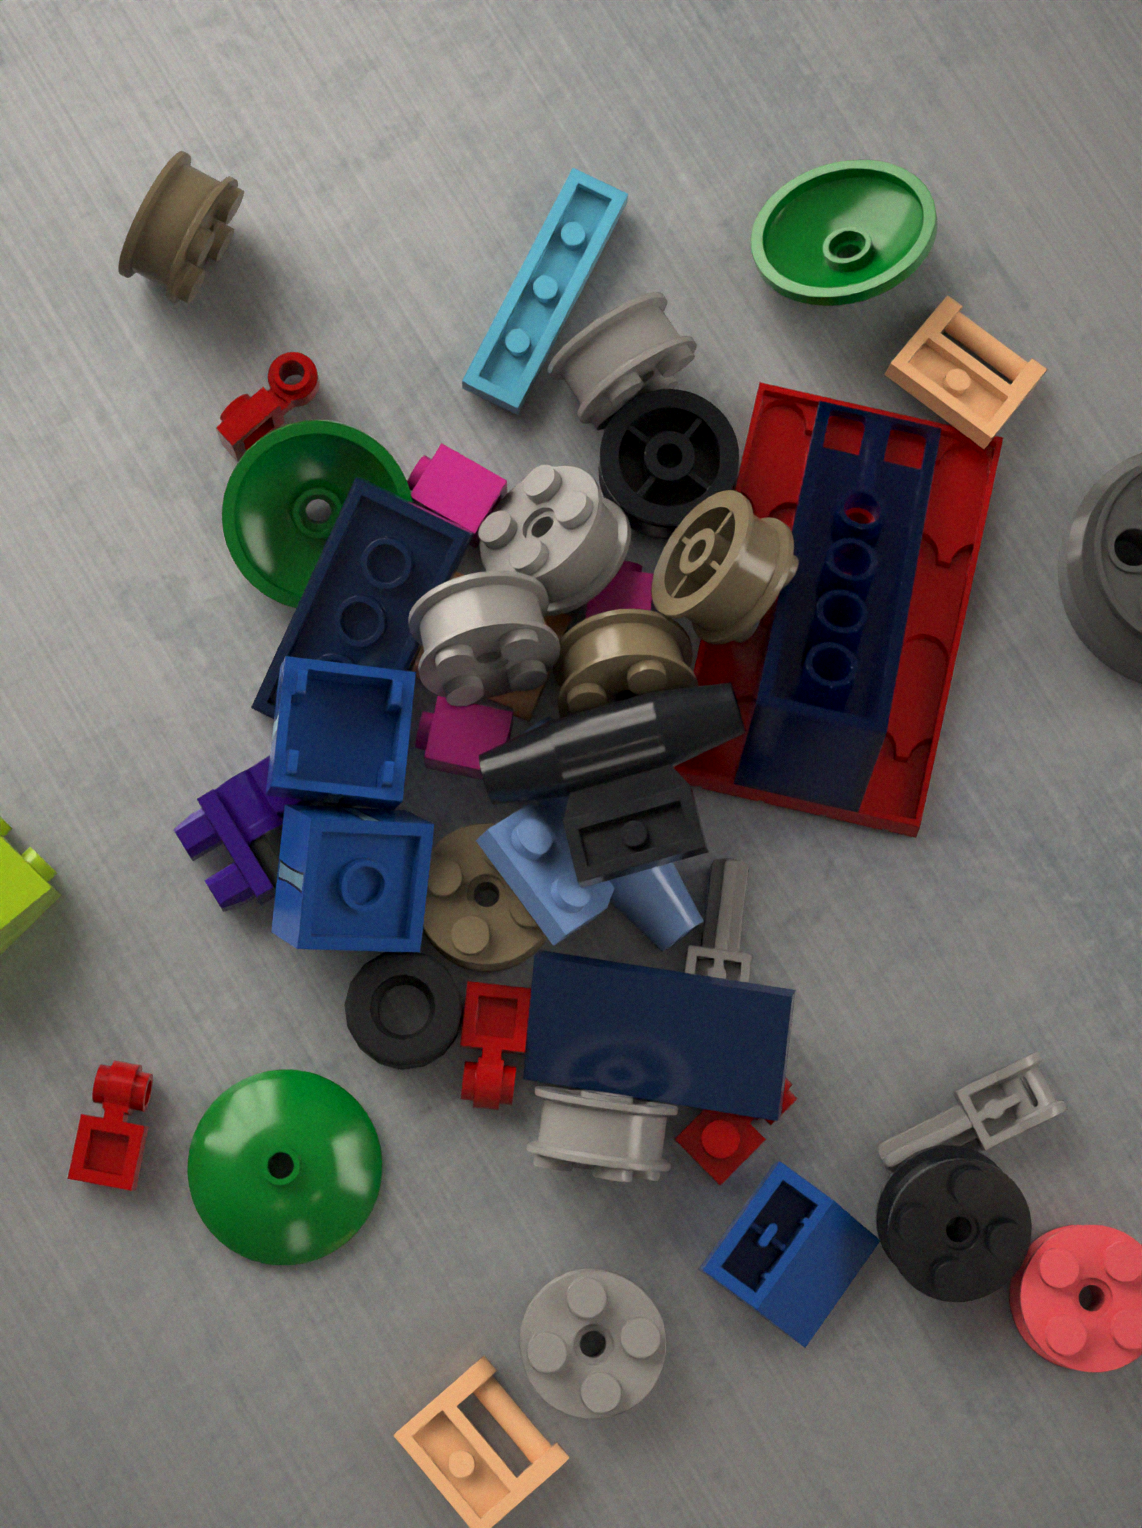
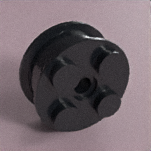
M660 389L641 394L623 405L611 418L604 431L600 445L598 467L602 495L604 498L616 503L624 511L632 530L649 537L669 539L681 521L703 500L718 492L733 490L739 468L737 438L725 415L715 405L697 394L678 389ZM669 458L678 465L673 468H666L659 461Z
M939 1145L923 1149L909 1156L888 1176L880 1191L876 1206V1230L886 1255L915 1289L937 1300L967 1302L992 1294L1004 1286L1016 1274L1029 1249L1032 1223L1029 1207L1024 1195L1016 1183L991 1159L968 1147ZM957 1217L956 1221L952 1225L947 1226L948 1222L952 1218Z

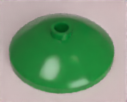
M876 160L839 161L814 168L795 177L778 189L767 200L758 213L752 227L751 252L761 278L768 286L782 296L811 305H850L884 294L914 273L924 262L933 247L937 235L938 218L930 191L917 176L908 170L891 163Z
M305 420L290 423L267 433L257 440L244 453L233 469L226 486L222 504V525L226 545L233 561L243 576L256 589L272 600L292 608H297L355 478L361 477L413 503L406 477L390 452L364 431L344 423L329 420ZM321 499L327 502L331 509L330 515L322 521L311 519L306 512V507L311 501Z
M279 1069L258 1073L239 1081L224 1091L210 1105L194 1132L189 1148L187 1174L195 1208L203 1223L222 1244L240 1256L252 1261L270 1265H297L315 1261L333 1253L358 1233L370 1216L377 1201L382 1182L383 1159L378 1134L370 1117L349 1092L335 1082L318 1074L301 1070ZM279 1153L288 1154L294 1163L292 1173L283 1179L274 1177L270 1171V1162Z

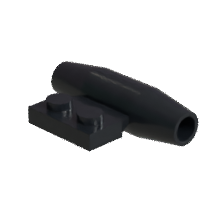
M731 682L651 691L548 721L479 754V764L488 796L493 805L569 796L565 817L562 821L577 881L583 888L708 853L709 850L693 790L674 767L744 734L745 728Z

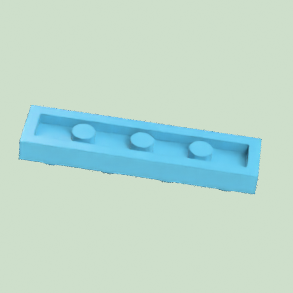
M572 168L462 380V389L516 415L519 414L628 202V193Z

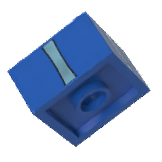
M285 656L279 669L266 796L395 810L403 802L416 672Z
M285 804L271 932L296 949L420 953L435 824L406 810Z

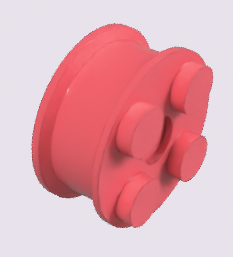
M1103 1225L1062 1226L1050 1230L1035 1239L1029 1245L1027 1255L1019 1270L1011 1278L1009 1286L1011 1315L1018 1332L1027 1345L1039 1356L1053 1364L1092 1373L1121 1368L1141 1356L1142 1245L1128 1234ZM1087 1286L1092 1293V1301L1084 1309L1079 1302V1293L1082 1288Z

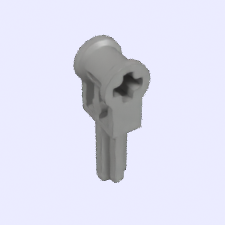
M731 858L715 859L712 862L701 947L688 945L684 973L749 983L753 954L739 952L749 875L747 863Z
M1039 1051L954 1091L953 1094L958 1105L881 1142L877 1147L878 1154L888 1174L890 1175L906 1158L923 1149L939 1145L964 1146L977 1140L981 1150L986 1151L1068 1110L1064 1100L1055 1099L1039 1067L1040 1062L1043 1060ZM1020 1079L1022 1080V1082H1023V1084H1024V1086H1025V1088H1026V1090H1027V1092H1028V1094H1029V1096H1030V1098H1031V1100H1032L1034 1106H1032V1104H1031V1102H1030V1100H1029V1098H1028V1096H1027V1094H1026V1092H1025V1090H1024V1088H1023V1086H1022V1084H1021V1082H1020Z

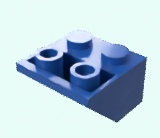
M779 1161L773 1163L698 1270L806 1348L881 1240L833 1199Z

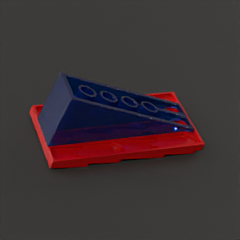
M759 382L735 491L741 493L750 501L753 514L758 518H776L789 527L793 535V555L798 558V568L792 580L781 589L771 607L760 619L757 629L749 639L741 643L733 640L721 645H711L702 639L700 640L693 670L699 686L731 682L741 712L745 733L675 766L674 769L690 786H700L705 790L753 801L761 800L766 804L818 816L820 814L826 815L827 818L879 830L887 829L888 832L916 838L923 817L1004 437L995 436L987 447L983 449L951 425Z

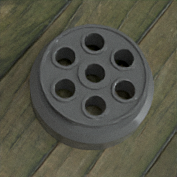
M1142 453L1121 462L1103 475L1073 513L1060 546L1058 584L1067 617L1080 640L1090 652L1115 672L1142 684V565L1129 566L1118 559L1114 550L1115 542L1129 541L1136 545L1142 554Z

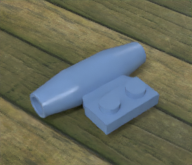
M548 716L535 723L523 733L554 719ZM569 796L537 800L539 805L530 803L487 829L476 840L553 946L596 919L609 907V901L662 952L676 944L703 923V919L673 862L582 888L577 881L562 821L565 817Z

